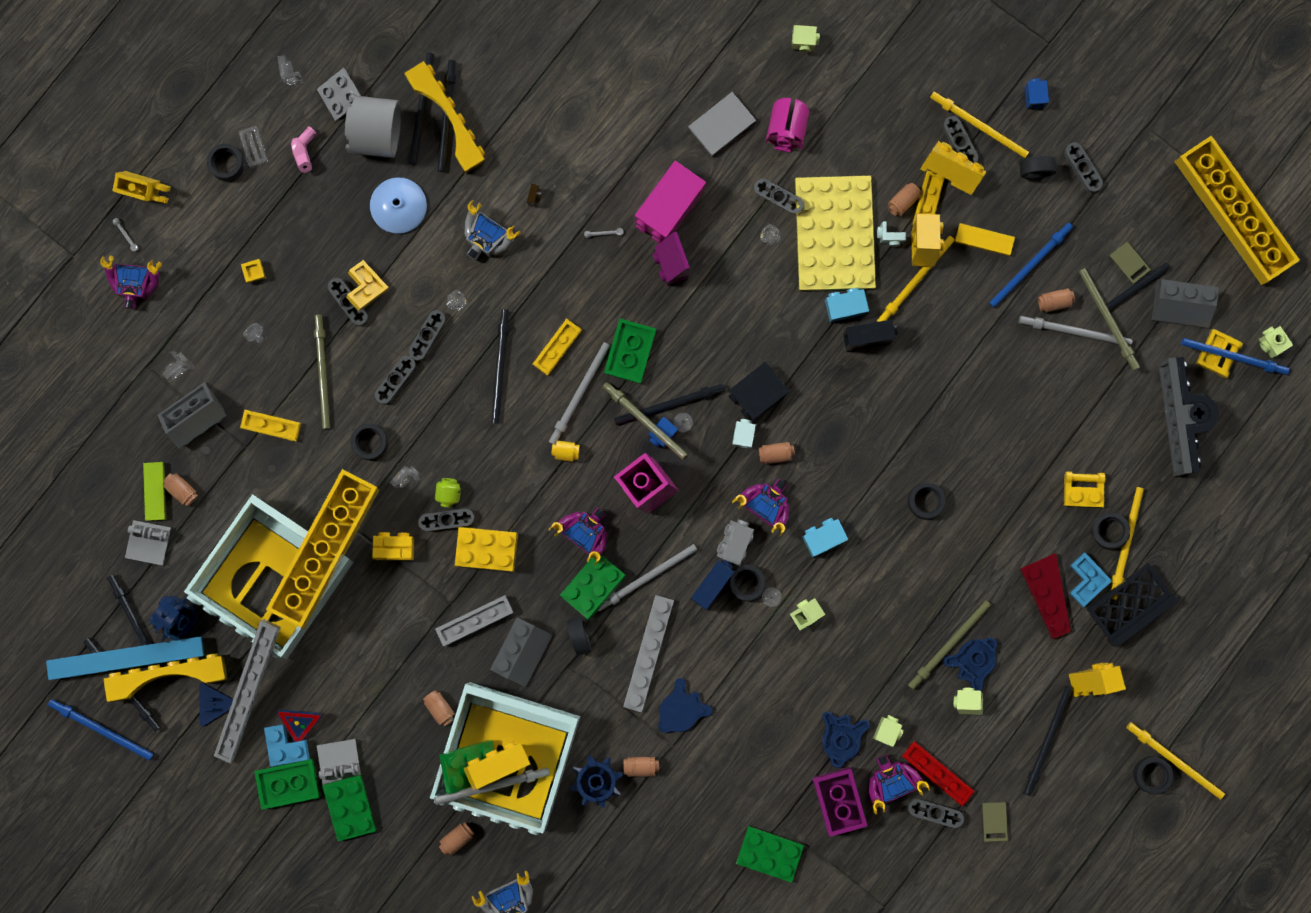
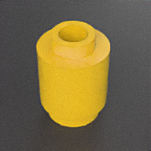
M557 441L556 444L552 445L551 455L555 456V460L573 462V460H578L580 445H575L574 442Z

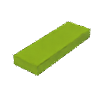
M164 462L143 463L145 521L166 520L165 488L163 487L165 484L163 482L165 479Z

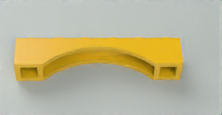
M423 61L405 72V76L415 93L424 95L434 101L449 117L456 135L455 157L464 172L467 173L484 163V156L486 154L481 146L477 147L474 143L476 138L470 129L467 131L463 124L466 122L460 113L456 114L453 109L456 106L451 97L446 98L443 93L445 88L441 81L437 82L433 77L435 72L431 65H426Z
M210 654L206 656L207 659L199 660V657L187 659V663L182 664L179 661L167 663L168 666L161 668L160 665L149 666L146 671H141L139 668L129 670V674L121 675V672L111 673L109 678H104L107 702L112 703L131 699L146 684L166 676H190L207 684L226 681L228 679L224 657L218 656V654Z

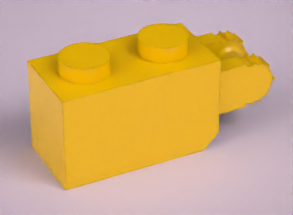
M128 171L117 172L113 185V192L144 201L154 200L162 203H168L169 198L158 195L159 190L170 192L171 189L170 186L161 184V181Z

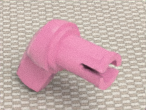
M310 126L298 138H293L291 142L295 161L299 170L303 173L312 170L307 145L317 136V133Z

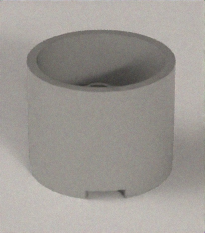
M352 95L351 101L353 103L352 106L347 108L345 121V136L349 141V145L346 144L347 153L394 158L398 149L401 126L399 100Z

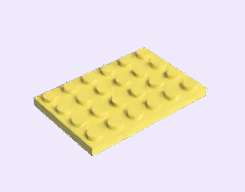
M871 176L795 178V194L805 204L804 211L796 215L799 291L849 290L852 288L875 289ZM797 201V203H796V208H797V209L800 207V206L798 205V202H799V201Z

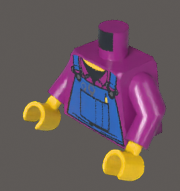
M111 255L109 256L110 262H106L104 256L100 260L101 265L105 267L107 280L112 290L119 297L125 298L124 308L136 309L137 299L147 300L148 296L159 286L158 270L162 266L161 262H158L156 267H154L153 260H151L147 267L124 264H114L113 266L114 257Z
M777 479L772 487L765 483L764 485L756 484L746 488L732 501V503L735 501L740 503L738 509L745 507L773 527L772 533L774 530H779L780 537L784 533L785 525L789 519V504L786 502L787 498L782 495L787 484L780 479Z
M596 508L591 516L585 512H575L566 515L560 521L553 523L549 528V531L552 528L557 530V533L554 535L555 537L562 533L589 554L587 562L593 558L596 560L595 566L598 564L606 548L607 533L605 532V527L600 524L606 514L599 508Z
M887 754L876 758L880 769L873 772L868 791L872 804H874L875 814H877L876 808L881 807L883 812H885L886 803L917 789L920 795H924L921 791L923 787H927L930 791L928 783L924 782L917 771L906 763L900 764L897 761L891 764Z

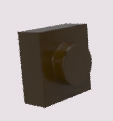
M531 183L527 204L528 206L536 207V203L541 201L542 192L539 185Z

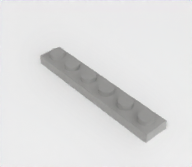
M655 595L623 707L638 712L643 710L674 600Z

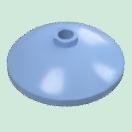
M391 178L382 182L374 190L370 200V212L376 224L383 230L393 234H404L417 228L423 221L427 211V201L422 189L415 182L406 178ZM395 200L400 201L398 206L393 204Z

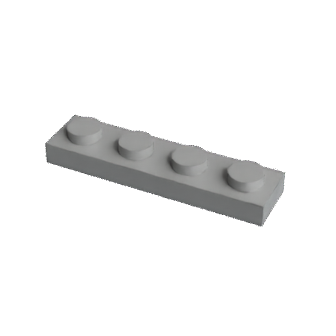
M506 595L435 630L442 645L446 646L514 612Z

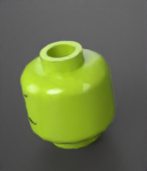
M442 478V481L436 484L435 500L441 503L442 507H452V504L459 502L461 486L457 483V480Z

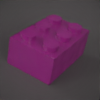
M847 767L812 777L829 837L867 827L851 768Z

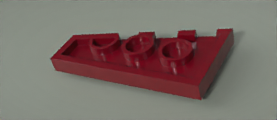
M1056 553L1020 568L1051 639L1070 632Z

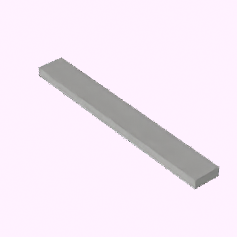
M265 619L260 621L214 754L215 757L230 764L234 762L281 628Z

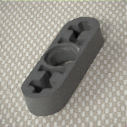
M955 116L946 118L943 123V130L953 150L958 153L968 147L967 155L973 157L972 163H977L978 155L959 118ZM950 121L952 124H956L954 129L957 134L954 137H952V135L954 134L953 128L947 127ZM958 137L963 138L966 142L965 146H957L955 139Z
M1076 142L1070 143L1064 150L1065 158L1084 189L1089 193L1098 192L1103 185L1100 175L1082 146ZM1071 148L1073 150L1077 149L1078 152L1076 153V156L1074 154L1071 155L1069 153L1071 151ZM1080 157L1083 158V159H1080L1077 163L1074 162L1077 158H1078V159H1079ZM1085 163L1088 166V172H1080L1078 169L1079 164ZM1090 173L1093 174V175L1090 176V179H1089V177H1088L1087 179L1084 178V177L1088 176ZM1091 180H1092V182H1094V181L1097 182V185H1096L1095 187H1094V186H1092V187L1089 186V184L1091 183Z
M759 179L755 183V192L762 198L793 215H799L804 211L805 204L798 196L767 179ZM766 184V187L772 191L771 194L765 190L761 192L760 186ZM778 192H783L785 195L781 202L775 201V195ZM788 200H790L793 203H797V201H799L798 205L800 207L798 209L795 208L793 210V207L787 202Z
M340 278L331 279L328 283V290L356 326L366 325L369 316L364 308L358 311L359 314L364 313L362 316L364 320L360 322V320L355 321L357 318L353 312L355 307L353 305L351 307L343 305L347 294L351 292L344 281ZM334 284H342L340 286V289L345 294L341 296L337 290L333 291V289L335 288Z
M434 310L428 315L410 346L409 355L415 361H422L426 358L443 329L446 317L441 311ZM441 315V323L437 322L434 326L437 329L436 332L431 327H427L428 324L433 325V316ZM425 331H431L433 337L431 340L425 341L422 338V334ZM420 340L423 344L428 346L427 348L422 346L421 352L423 354L421 356L417 355V357H415V353L413 352V350L419 349L421 344L418 343V341Z
M403 356L400 358L375 392V398L380 404H389L415 371L416 362L412 357ZM410 360V365L412 367L410 369L406 368L403 371V373L406 374V376L404 377L400 372L397 371V369L399 368L402 371V369L404 368L403 362H408ZM392 376H400L401 382L399 385L394 386L391 384L390 379ZM386 384L395 389L394 392L388 391L387 395L389 397L387 400L385 398L380 400V392L385 393L388 389L385 387Z
M469 509L428 513L422 515L418 523L419 527L424 531L467 527L474 523L475 515ZM465 512H467V515H471L468 523H465L464 520H457L459 524L455 525L456 518L454 513H457V517L464 516ZM444 515L452 517V523L448 526L443 525L441 522ZM435 516H438L440 527H436V523L430 524V528L423 525L427 517L429 520H436Z
M912 799L908 803V811L914 817L952 828H958L964 822L963 814L958 810L921 799ZM918 802L919 806L925 809L926 805H929L926 810V817L923 816L925 814L923 811L918 810L917 813H914L915 810L912 809V805H916ZM933 808H939L941 811V815L937 819H933L930 815ZM945 810H948L946 814L954 816L957 813L959 821H955L952 824V820L945 818V822H943Z

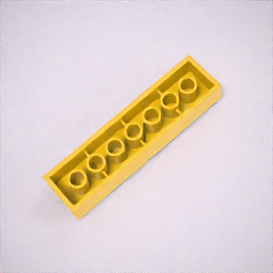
M1212 135L1174 161L1261 285L1269 282L1300 261Z
M343 469L341 470L266 610L300 628H306L379 492L376 486Z

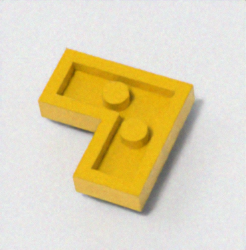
M362 260L348 272L359 286L347 294L346 298L358 311H361L384 294L389 287Z

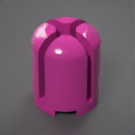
M781 98L773 104L766 144L769 141L775 145L774 149L791 152V149L800 147L801 150L803 148L809 109L804 102L798 99L795 100L789 131L785 130L791 98Z

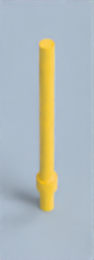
M933 92L930 96L931 99L942 105L941 108L946 111L950 110L1020 156L1026 158L1029 151L953 104L954 101L951 99H945L936 92Z
M948 236L944 241L941 256L955 241L953 237ZM923 266L896 299L885 307L884 313L877 322L888 320L891 315L894 316L900 304L933 266Z
M1136 487L1128 520L1130 537L1121 548L1116 573L1112 576L1111 580L1113 584L1112 589L1124 581L1123 573L1144 489ZM1114 594L1113 596H1111V599L1117 600L1118 594Z
M1132 722L1127 725L1126 728L1138 737L1137 739L1143 744H1148L1217 798L1222 799L1224 797V792L1151 738V734L1147 731H1142Z

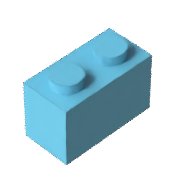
M852 288L844 294L834 292L825 299L830 323L866 315L869 312L864 289Z
M830 518L822 522V527L816 529L814 526L805 531L806 535L802 536L812 557L848 540L838 519L833 521Z

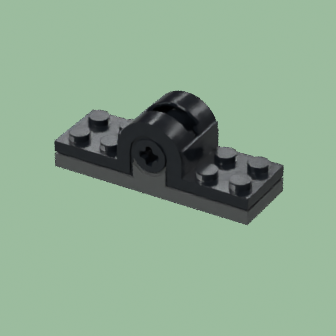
M1184 357L1168 358L1159 363L1158 366L1175 477L1200 472L1201 459L1197 455L1199 442L1195 436L1210 432L1209 430L1218 421L1219 410L1215 401L1209 396L1204 395V393L1189 395L1191 386L1186 377L1188 365L1186 361L1184 362Z

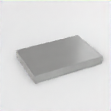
M731 92L689 125L688 128L707 152L714 156L753 125L756 120L735 94Z

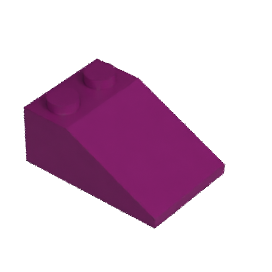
M674 232L656 245L655 253H652L655 263H659L661 267L659 271L662 282L666 281L667 286L689 278L690 267L678 234Z

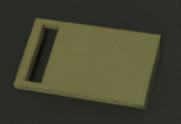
M1128 242L1109 255L1132 284L1151 270ZM1143 266L1147 268V270H1145L1137 278H1135L1134 280L1131 279L1130 276H1132L1140 268H1142Z
M1006 802L982 803L984 842L1008 841ZM1005 833V838H986V834Z

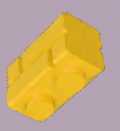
M379 532L378 536H373L372 558L374 560H413L414 537H409V533H398V536H390V533Z

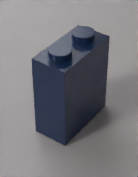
M718 560L690 599L707 610L734 573L731 570L733 566L725 560L722 562Z

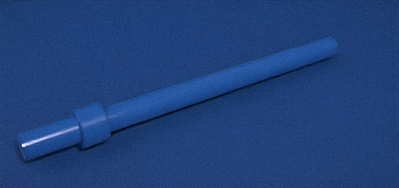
M1067 223L1059 232H1055L1051 236V240L989 304L995 308L1056 245L1062 243L1064 237L1073 229V226Z
M1186 338L1181 340V345L1260 367L1270 373L1277 372L1284 375L1289 373L1288 367L1277 365L1274 361H1263Z
M53 699L49 701L48 706L60 712V715L67 719L70 717L149 761L153 758V753L73 711L74 708L68 705L64 706Z

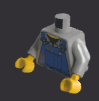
M472 200L468 204L469 211L465 220L466 240L472 245L467 255L476 261L481 253L490 257L491 255H498L507 251L514 238L520 236L521 232L518 231L513 234L515 226L506 230L481 212L477 214L482 205L479 203L477 208H474V200Z
M525 871V877H520L519 873H517V879L486 893L485 898L483 893L479 891L480 898L475 899L472 896V900L485 913H524L528 911L533 895L528 871Z

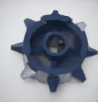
M188 595L183 600L177 596H164L160 599L158 608L150 617V623L156 629V634H163L161 642L167 637L173 641H178L182 634L185 633L187 635L193 628L197 619L194 616V612L197 610L195 604L187 603Z
M588 755L587 764L583 768L573 767L572 770L578 777L577 783L571 786L570 789L572 791H579L580 795L583 796L582 805L585 806L589 801L598 802L604 808L605 801L610 795H620L615 785L616 780L623 775L621 772H614L610 767L611 758L608 757L603 762L595 761L591 755ZM599 777L602 784L594 786L591 779Z

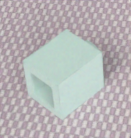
M741 419L740 422H736L732 446L752 448L756 425L752 424L751 420Z

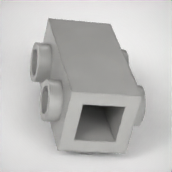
M739 519L738 522L730 521V524L725 528L724 539L718 545V557L740 566L746 557L747 546L753 539L754 529L748 527L749 523Z

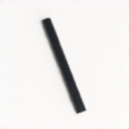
M1164 263L1106 304L1108 310L1110 311L1169 270V265Z

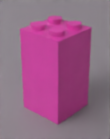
M674 161L635 214L636 228L644 234L648 232L652 235L651 238L659 244L669 235L676 232L705 192L706 182L677 161Z
M646 453L614 476L634 505L647 514H650L679 491L659 463Z

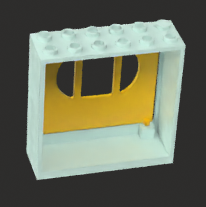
M252 494L184 592L188 594L187 599L199 606L203 604V610L211 615L221 616L219 619L227 626L237 627L235 631L244 637H252L253 640L251 642L253 643L260 621L262 619L269 621L273 613L267 610L261 618L241 605V602L266 566H269L282 576L285 575L308 531ZM345 556L343 557L305 629L285 619L272 622L281 627L271 654L276 659H287L354 562ZM260 562V565L242 591L234 599L232 581L236 572L248 563Z
M469 682L465 684L444 753L457 749L472 702L473 704L459 748L486 740H493L494 750H497L498 745L504 746L513 741L515 744L521 743L527 758L529 756L534 758L538 770L548 768L549 775L538 778L534 789L521 798H517L521 784L517 783L513 786L511 796L487 791L446 803L453 805V809L464 812V809L472 811L471 814L482 818L485 815L491 817L490 820L496 823L504 821L510 823L509 826L512 828L520 829L523 827L528 829V832L531 834H543L550 819L581 716ZM569 732V733H568V736H567V739H566V742H565V746H564L563 752H562V756H561V759H560V762H559V765H558V769L556 770V766H557L558 759H559V756H560V753H561V750H562V746H563V743H564V740H565L566 733ZM441 764L430 796L431 799L448 794L444 790L445 784ZM526 767L518 770L517 775L524 774ZM554 781V782H553V785H552V788H551V791H550V795H549L548 801H547V805H546V808H545V811H544V814H543V818H542V820H540L541 815H542V812H543V808H544V805H545V802H546V799H547V795H548V792H549V789H550L551 782Z

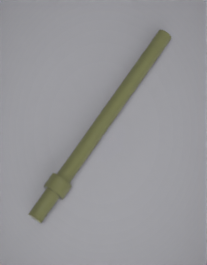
M1086 268L1080 270L1079 273L1122 350V356L1124 359H1127L1133 371L1139 369L1140 366L1133 355L1132 347H1129Z
M314 315V338L317 345L322 429H330L324 338H326L323 329L322 315Z
M608 382L603 385V388L612 396V399L617 404L620 403L676 455L682 460L688 457L684 450L625 398V394L620 390H616Z
M985 600L927 665L917 671L915 678L908 684L912 690L923 679L926 680L931 675L930 672L990 608L991 604Z

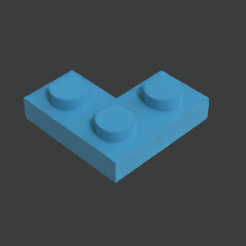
M1083 553L1070 565L1082 578V581L1069 594L1082 607H1085L1111 582V579L1086 553Z
M284 724L264 728L270 767L310 759L307 740L288 743Z

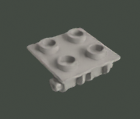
M342 68L317 89L335 121L345 115L347 108L352 106V95L361 96L345 68Z
M133 520L132 526L128 527L130 537L125 558L163 565L171 528Z
M355 739L317 745L320 764L319 777L322 779V784L361 774Z

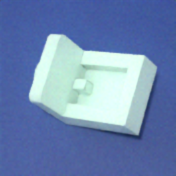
M882 222L880 227L877 228V238H880L881 244L898 247L905 242L906 232H887L886 222Z

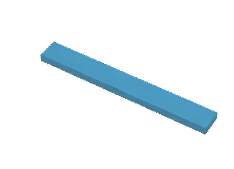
M202 637L47 660L46 664L48 680L201 657L205 656Z

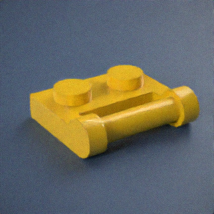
M1215 329L1211 330L1205 342L1207 345L1226 349L1227 344L1231 346L1230 351L1235 353L1241 350L1243 346L1242 342ZM1201 351L1196 364L1216 373L1222 378H1228L1230 374L1229 369L1234 360L1226 358L1221 368L1218 366L1221 356Z
M1066 471L1064 476V506L1103 508L1105 473H1098L1097 475L1072 474V472ZM1072 481L1097 482V488L1072 487Z

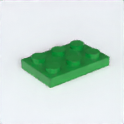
M619 319L604 374L641 384L656 328Z
M602 555L596 566L594 565L596 560L591 558L560 594L564 600L589 621L627 577Z
M493 740L482 741L440 754L446 793L452 794L471 787L464 768L468 766L467 762L475 758H479V761L486 758L485 754L494 750Z
M313 759L254 771L261 810L320 797Z
M361 774L322 785L337 841L376 831Z
M748 826L736 864L792 883L804 845Z

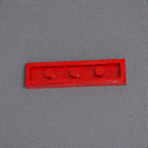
M915 741L902 754L904 759L962 807L975 792Z

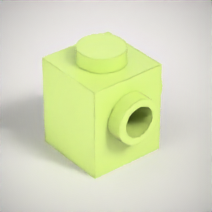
M794 25L792 49L803 53L814 51L815 45H819L820 33H816L817 27Z
M1273 326L1262 332L1264 336L1259 338L1261 348L1271 358L1293 346L1281 326L1275 329Z
M815 598L809 602L805 599L797 604L798 609L790 613L799 630L811 625L825 615Z
M973 688L958 690L957 696H954V708H957L959 714L982 715V692L974 691Z
M889 715L887 719L882 717L873 738L894 747L896 740L899 741L903 734L902 725L898 724L899 719Z

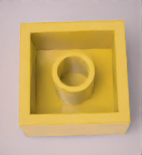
M916 214L911 232L912 266L935 267L937 259L940 260L944 245L943 239H940V234L943 233V222H940V215Z

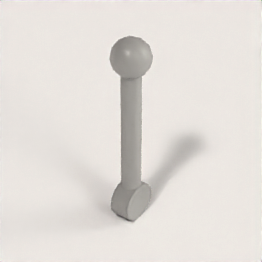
M115 218L113 220V224L117 225V227L120 229L128 243L131 245L130 249L133 252H137L139 250V247L132 242L126 231L123 229V227L120 224V219Z
M618 228L616 231L584 232L586 238L598 235H623V229Z

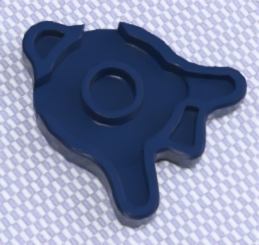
M991 637L984 640H969L961 646L955 655L946 656L943 659V663L946 667H959L958 678L969 681L974 691H982L985 677L992 672L996 665L997 641Z
M678 678L675 681L673 692L661 703L658 728L662 733L688 730L700 717L711 715L712 708L700 702L697 692L688 695L686 693L685 680Z
M826 711L822 714V719L825 723L822 746L830 758L831 765L835 768H840L859 752L861 737L870 728V722L863 719L852 725L850 723V716L835 717L831 712Z

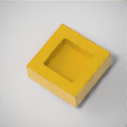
M260 259L241 264L247 284L266 278Z

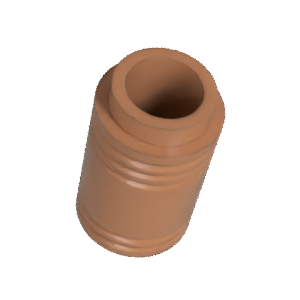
M913 183L906 184L888 202V210L894 216H902L920 198V189Z
M1068 288L1041 294L1038 297L1039 308L1041 312L1045 311V313L1072 307V303L1075 302L1074 293Z
M789 442L762 445V448H759L760 462L772 464L792 461V457L795 456L794 446L790 445Z
M172 473L169 474L163 481L165 483L163 487L182 505L188 507L198 497L197 492L177 473L174 475Z
M435 690L423 699L425 701L424 705H426L439 726L442 724L447 726L454 721L453 716L455 713L440 692L437 693Z
M628 757V759H624V775H628V777L655 776V772H659V761H655V757Z
M466 822L460 823L440 840L441 845L439 848L445 855L449 853L452 856L473 839L472 836L475 833Z

